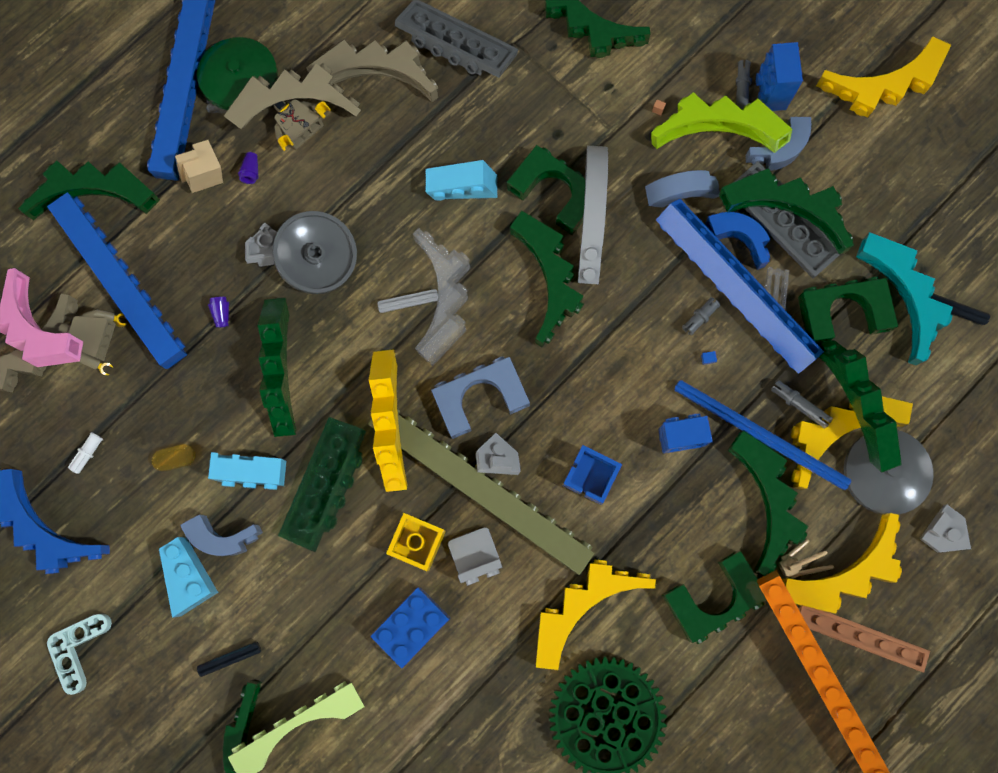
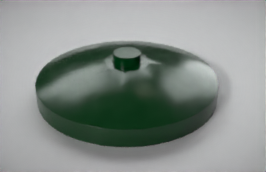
M245 37L228 38L214 44L204 53L197 68V81L202 93L209 102L224 110H229L252 76L257 78L259 76L263 77L270 83L268 85L269 88L278 79V69L272 53L260 42Z

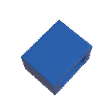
M716 352L702 353V364L716 363Z

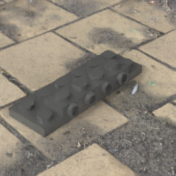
M413 0L395 20V27L411 34V41L414 42L416 47H424L430 50L434 56H442L448 59L452 65L459 64L465 67L470 74L477 73L481 75L486 71L500 78L518 53L517 48L420 0Z
M757 161L734 182L763 171L765 168ZM777 179L778 186L783 185V183ZM760 206L744 208L812 279L839 256V253L827 236L807 219L778 208Z

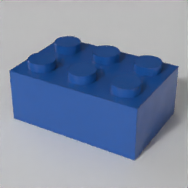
M798 42L772 44L769 53H766L764 63L761 64L759 73L756 74V85L760 89L758 99L772 111L786 110L803 82Z
M418 587L370 637L402 669L450 620V617L421 587Z

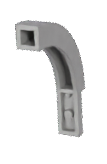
M587 145L585 199L578 283L599 284L607 200L608 147Z

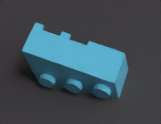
M484 160L426 169V193L434 200L498 198L497 174Z
M211 452L208 479L222 482V486L235 487V483L243 484L244 488H256V485H264V489L277 490V486H284L286 461L279 458L244 457L235 454L228 456Z
M177 537L159 549L172 618L183 616L218 593L187 538Z

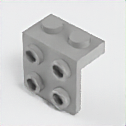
M488 528L476 530L450 540L448 543L459 573L460 583L466 582L468 586L478 582L479 576L486 574L487 578L500 573L499 569L503 566Z

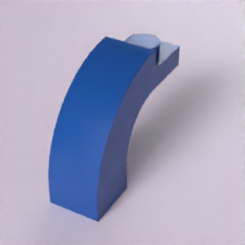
M735 212L718 213L707 218L705 222L706 227L719 240L730 237L739 239L746 244L757 270L764 268L768 264L770 254L764 246H766L770 238L757 221L749 216Z

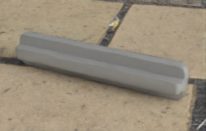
M432 289L378 301V309L380 313L435 302L439 300L437 290Z

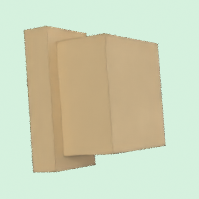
M209 140L193 144L194 150L175 156L182 183L187 181L192 193L223 183L221 166Z

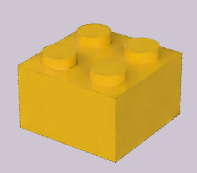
M403 513L386 554L422 570L429 571L446 531Z

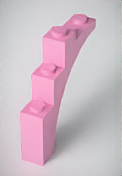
M15 268L8 269L0 303V333L7 335L5 343L23 351L22 360L36 367L79 362L83 341L69 333L54 334L44 332L38 327L29 307L28 287L30 277Z

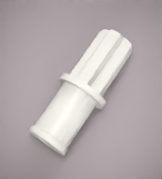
M91 432L83 446L77 449L79 452L68 468L72 472L79 474L88 460L94 457L92 454L100 442L103 441V438Z

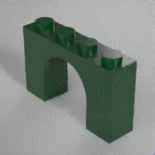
M536 145L507 181V190L524 201L532 189L544 179L556 178L565 182L571 190L572 197L556 217V225L570 235H573L583 222L585 199L584 175L577 170L573 171L562 159L553 157L548 149Z
M871 277L866 279L865 282L860 283L857 280H852L841 286L829 284L824 286L823 289L810 287L804 289V292L798 297L805 332L816 344L831 341L835 338L830 309L833 301L841 298L851 299L862 307L870 335L891 332L898 327L887 278L878 279V277Z
M735 551L718 561L732 587V599L724 611L712 615L701 611L684 584H679L662 594L689 642L700 644L709 638L707 636L714 630L718 633L727 628L726 623L734 619L736 622L744 618L746 611L750 609L757 610L765 605L764 601L767 599L756 581L758 580L741 551Z

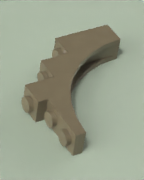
M343 40L306 67L309 73L316 63L319 65L324 63L332 70L330 74L333 78L329 82L330 85L348 78L364 75L385 76L410 84L421 91L431 102L438 98L437 84L432 78L430 80L427 78L426 72L420 64L418 49L414 45L411 46L407 40L390 53L384 45L380 46L376 40L360 52L352 44L349 46Z
M316 63L303 82L299 80L301 76L292 69L289 72L284 70L271 88L268 87L270 83L263 77L259 76L257 78L252 76L224 117L240 129H243L255 115L266 107L294 98H313L328 101L344 108L355 116L358 115L361 109L358 107L360 103L351 96L349 99L342 94L344 90L337 84H329L333 78L330 74L332 70L324 63L321 65Z
M60 294L56 308L42 330L56 334L62 323L71 325L74 314L78 310V300L70 295ZM18 349L0 357V391L13 393L14 387L18 383V373L42 377L43 371H45L47 366L36 367L22 360L23 351Z

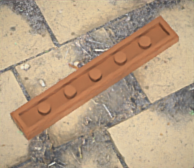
M799 606V611L810 630L924 673L930 654L929 650L834 614Z

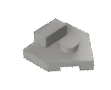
M264 223L259 228L260 230L245 242V260L247 264L258 262L259 266L274 265L273 243L277 232Z
M497 433L476 452L477 471L480 473L518 475L521 472L518 452Z
M947 504L942 506L919 538L937 553L971 549L965 517Z

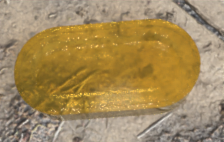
M184 444L158 450L152 457V465L159 471H169L189 466L194 462L196 453L191 446Z

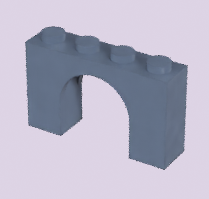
M504 356L499 357L493 361V364L487 367L485 365L478 366L473 369L474 372L468 375L466 373L459 374L454 377L453 381L449 383L446 381L440 382L435 385V389L431 390L452 439L472 431L462 408V399L466 391L473 385L487 383L496 387L502 394L510 415L530 406V402L510 357L506 359Z

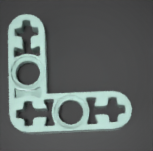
M93 615L49 637L47 647L62 688L67 694L80 693L85 689L87 683L74 647L106 633L112 624L108 615ZM98 620L104 621L101 627L90 628V626L97 624ZM78 627L83 628L85 632L81 640L75 637V630ZM58 639L63 640V643H61L60 646H56L55 644L56 642H58ZM65 650L68 651V653H64V654H61V655L58 654V653L63 652V651H65ZM65 657H69L72 661L69 669H65L62 666V660ZM75 670V674H71L70 676L66 675V673H70ZM73 680H78L79 684L76 687H71Z

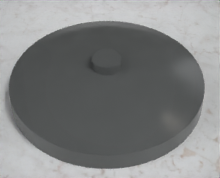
M306 211L292 216L280 227L273 243V261L280 276L291 287L308 294H324L339 288L352 274L357 260L356 243L350 230L339 219L324 212Z
M897 430L901 466L881 473L870 463L864 436H861L852 444L845 457L844 476L851 479L848 490L860 505L874 513H893L897 515L907 513L918 507L927 498L931 490L933 465L929 454L918 440L903 431Z

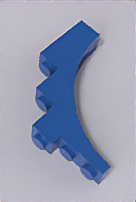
M14 469L0 470L1 527H13L14 547H23V551L36 550V570H45V574L59 573V569L68 568V563L80 562V557H88V560L102 559V555L110 554L109 545L76 543L51 530L37 516L28 500L22 471Z

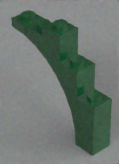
M544 0L546 18L558 19L566 16L568 38L588 36L590 57L603 58L610 55L611 48L621 49L625 46L641 47L649 43L650 27H633L606 20L590 11L579 0Z
M56 160L42 174L48 180L41 184L29 198L25 199L18 209L34 221L43 212L48 210V205L68 192L74 198L76 196L88 195L118 198L136 206L147 214L160 199L120 162L113 166L109 173L104 176L89 161L82 165L73 175Z
M768 168L722 187L719 193L727 213L742 208L758 206L782 209L807 219L819 228L832 242L839 255L847 252L854 246L853 237L850 232H847L842 215L837 212L843 204L842 197L835 190L834 186L810 195L809 187L803 182L801 177L778 186L776 176Z
M521 210L510 227V234L521 241L534 255L546 281L548 307L544 323L535 340L537 345L543 347L545 343L549 344L553 339L555 327H560L566 318L564 314L571 318L574 313L579 314L584 306V303H582L584 296L565 285V283H570L574 273H572L573 265L557 256L564 247L563 235Z
M286 298L264 300L257 325L262 341L258 358L263 373L259 391L263 406L268 411L274 437L296 435L287 369V331L290 315Z
M835 340L826 341L819 345L824 351L819 358L825 362L841 384L857 416L866 442L870 463L881 473L901 466L897 424L892 417L884 412L881 389L869 380L866 357L856 349L847 350Z
M743 430L737 435L727 451L736 457L750 472L760 489L765 505L767 520L766 539L761 557L753 571L760 576H766L776 568L777 564L775 561L779 556L782 557L787 551V543L797 545L805 540L808 534L806 530L809 526L787 512V509L790 511L796 504L797 500L795 497L798 494L776 478H780L787 467L784 465L787 459Z

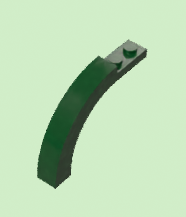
M252 680L243 686L241 692L243 701L241 707L237 708L234 720L237 722L226 725L223 741L225 773H236L228 759L233 754L232 749L243 742L247 746L249 727L262 683L260 681Z

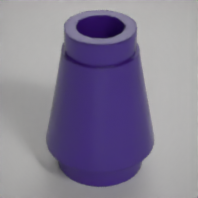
M253 152L245 154L238 172L240 181L246 184H254L259 178L258 156Z
M226 297L210 298L208 306L216 328L229 326V302Z

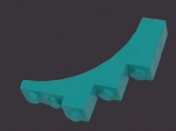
M869 232L862 239L856 258L872 265L883 273L903 298L912 327V348L908 363L916 366L927 361L931 353L929 349L930 344L935 340L938 330L950 324L953 317L951 315L953 307L930 298L935 290L933 286L935 278L913 270L917 263L915 258L917 250Z

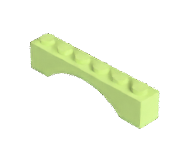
M346 681L334 687L335 693L328 697L324 693L314 699L315 705L308 709L305 705L293 712L295 717L287 721L286 718H283L273 724L275 729L266 733L263 730L252 737L254 742L246 746L243 742L233 748V754L228 759L235 772L257 773L261 771L275 745L284 735L303 723L319 718L345 719L362 709L364 704L352 682L347 685Z

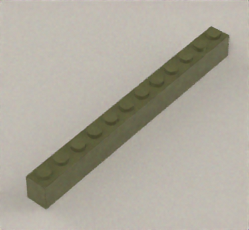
M397 409L402 450L576 574L580 575L595 554L591 551L593 547L584 540H581V542L573 538L575 534L565 527L561 530L555 526L557 521L547 514L545 517L537 513L539 509L530 502L527 505L520 501L521 496L515 491L510 490L507 492L502 488L504 484L495 477L490 480L485 476V473L478 472L477 465L475 467L467 463L468 458L459 452L457 455L450 451L451 446L442 440L440 443L433 439L434 434L425 428L422 431L416 427L417 422L408 416L404 419L399 415L400 410ZM371 418L368 425L374 429L373 421Z

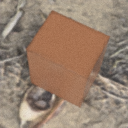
M656 100L652 112L662 115L666 103Z

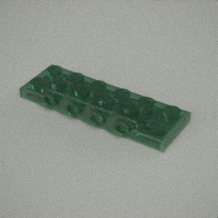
M328 417L278 534L279 537L316 552L323 533H329L330 529L336 526L337 512L345 505V493L354 483V477L352 476L355 469H358L362 464V453L358 450L366 434L364 429Z

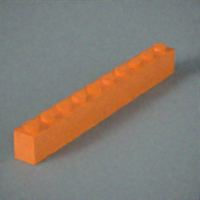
M777 570L756 580L863 773H890Z

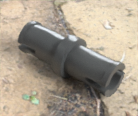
M710 297L700 309L694 311V315L682 326L685 332L689 330L688 334L692 336L702 324H706L709 321V317L720 307L719 302L716 300L713 303L715 299Z

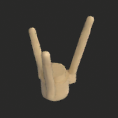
M808 539L804 540L788 554L782 556V561L778 562L785 578L791 577V579L830 570L834 566L828 565L799 571L802 569V565L827 555V551H823L801 561H798L796 557L791 558L809 543Z

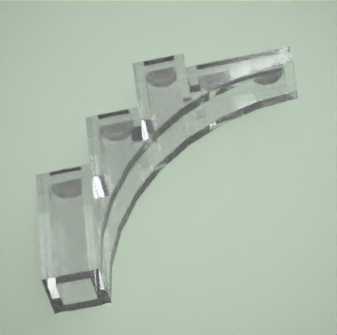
M418 228L413 233V236L418 245L426 252L435 269L438 283V300L433 321L426 335L415 349L422 358L433 366L466 332L464 325L466 322L458 314L455 316L454 314L468 300L467 289L462 284L456 283L470 269V264L468 262L469 258L463 252L458 253L454 249L448 255L449 252L443 245L440 244L438 246L433 242L434 238L427 231L423 233Z

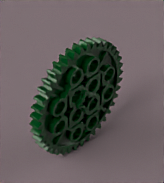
M603 656L602 663L599 662L597 657H594V664L592 665L587 659L586 667L578 663L579 671L576 672L571 668L572 676L564 675L566 683L558 682L561 690H554L558 698H551V702L556 707L549 708V711L555 714L549 717V721L555 722V724L550 726V730L557 731L552 736L553 740L560 739L556 744L557 749L564 747L561 752L562 757L569 754L567 762L570 764L575 760L574 768L577 770L583 766L582 773H587L588 770L591 773H630V769L638 773L637 765L640 764L645 768V759L653 761L650 753L658 754L654 746H662L663 743L658 737H665L666 735L660 730V728L667 727V724L661 721V719L667 718V715L661 712L666 706L658 703L664 698L662 695H655L660 689L658 687L651 688L654 680L649 679L646 681L648 676L646 672L639 675L641 668L637 666L632 670L633 663L629 662L625 666L624 659L622 658L618 664H616L615 657H612L609 663L606 656ZM615 675L617 677L616 684L611 687L605 684L607 676ZM635 685L637 693L631 697L627 696V687ZM579 686L587 688L588 692L585 697L580 698L576 696L575 692ZM618 691H620V695L629 702H626L622 699H617L616 702H614V698L610 695V693H617ZM605 696L608 698V703L605 707H598L596 705L598 697ZM591 701L592 711L587 710L584 714L582 704H587ZM621 706L628 708V714L625 717L617 716V709ZM570 707H575L578 709V715L575 718H569L566 715V711ZM611 712L610 715L613 719L605 722L602 717L603 714L608 715ZM642 716L648 717L649 720L645 727H639L637 724L638 719ZM591 717L599 720L598 726L595 728L587 726V721ZM631 722L633 730H628L625 733L623 725H628ZM613 727L618 728L619 735L616 738H609L607 735L608 730ZM599 733H602L601 736L605 742L599 741L596 744L592 735L598 736ZM631 738H638L640 743L638 747L630 748L628 747L629 740ZM579 740H589L588 748H578ZM608 749L610 756L604 760L598 757L600 750Z

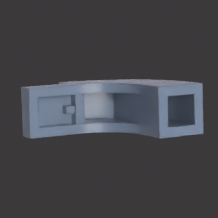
M790 117L786 123L792 128L790 142L775 153L767 147H750L746 154V163H752L753 165L757 161L761 165L766 163V169L769 168L770 171L781 169L792 163L809 140L811 117Z
M704 170L673 174L645 186L649 206L662 208L678 199L688 197L715 199L719 197L720 193L716 177L710 176L709 171Z
M198 515L180 525L185 536L193 546L202 552L216 556H233L247 551L244 543L248 545L258 540L257 536L263 533L259 525H252L233 536L225 538L213 530L206 515Z

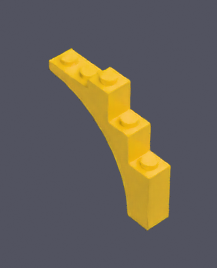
M932 37L916 59L903 68L885 75L856 78L825 70L816 86L824 92L839 96L844 101L852 102L849 110L854 111L859 116L868 118L874 111L879 99L887 104L897 106L908 88H911L914 92L925 94L933 85L951 44Z
M394 350L373 352L369 375V384L373 396L371 417L375 429L373 450L376 462L380 466L386 492L407 490L398 424L397 363Z
M882 396L884 412L896 421L897 427L909 425L913 403ZM851 403L849 404V408L852 409L851 411L833 406L823 411L833 417L831 423L822 418L824 422L829 424L825 429L820 425L804 421L793 426L791 438H793L792 445L800 446V450L819 460L828 447L841 436L854 429L861 428ZM797 464V469H794L791 481L794 482L793 488L799 490L807 489L812 471Z
M893 513L882 514L878 531L870 546L848 568L833 576L818 580L782 579L795 604L836 614L841 606L840 593L857 598H867L872 588L870 578L888 583H897L901 576L902 568L900 560L892 559V555L895 554L897 547L895 536L900 529L899 515Z
M594 560V564L589 563L587 589L584 590L583 585L570 584V588H565L562 614H558L559 609L546 608L545 612L540 613L536 668L558 670L561 653L568 635L577 621L592 606L604 598L621 591L637 588H655L656 579H650V574L637 573V577H628V572L615 571V575H611L612 566L607 565V561Z

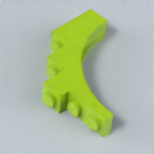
M693 92L688 97L680 100L678 103V113H674L665 123L654 128L651 132L652 145L658 149L669 141L684 135L706 131H722L749 137L775 153L790 142L792 128L759 99L753 103H748L741 110L725 95L720 100L714 101L709 107Z

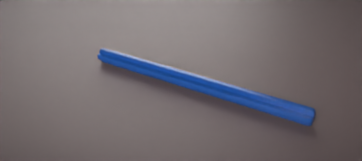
M682 380L676 384L674 390L740 430H744L752 437L840 489L846 490L851 484V479L691 385Z

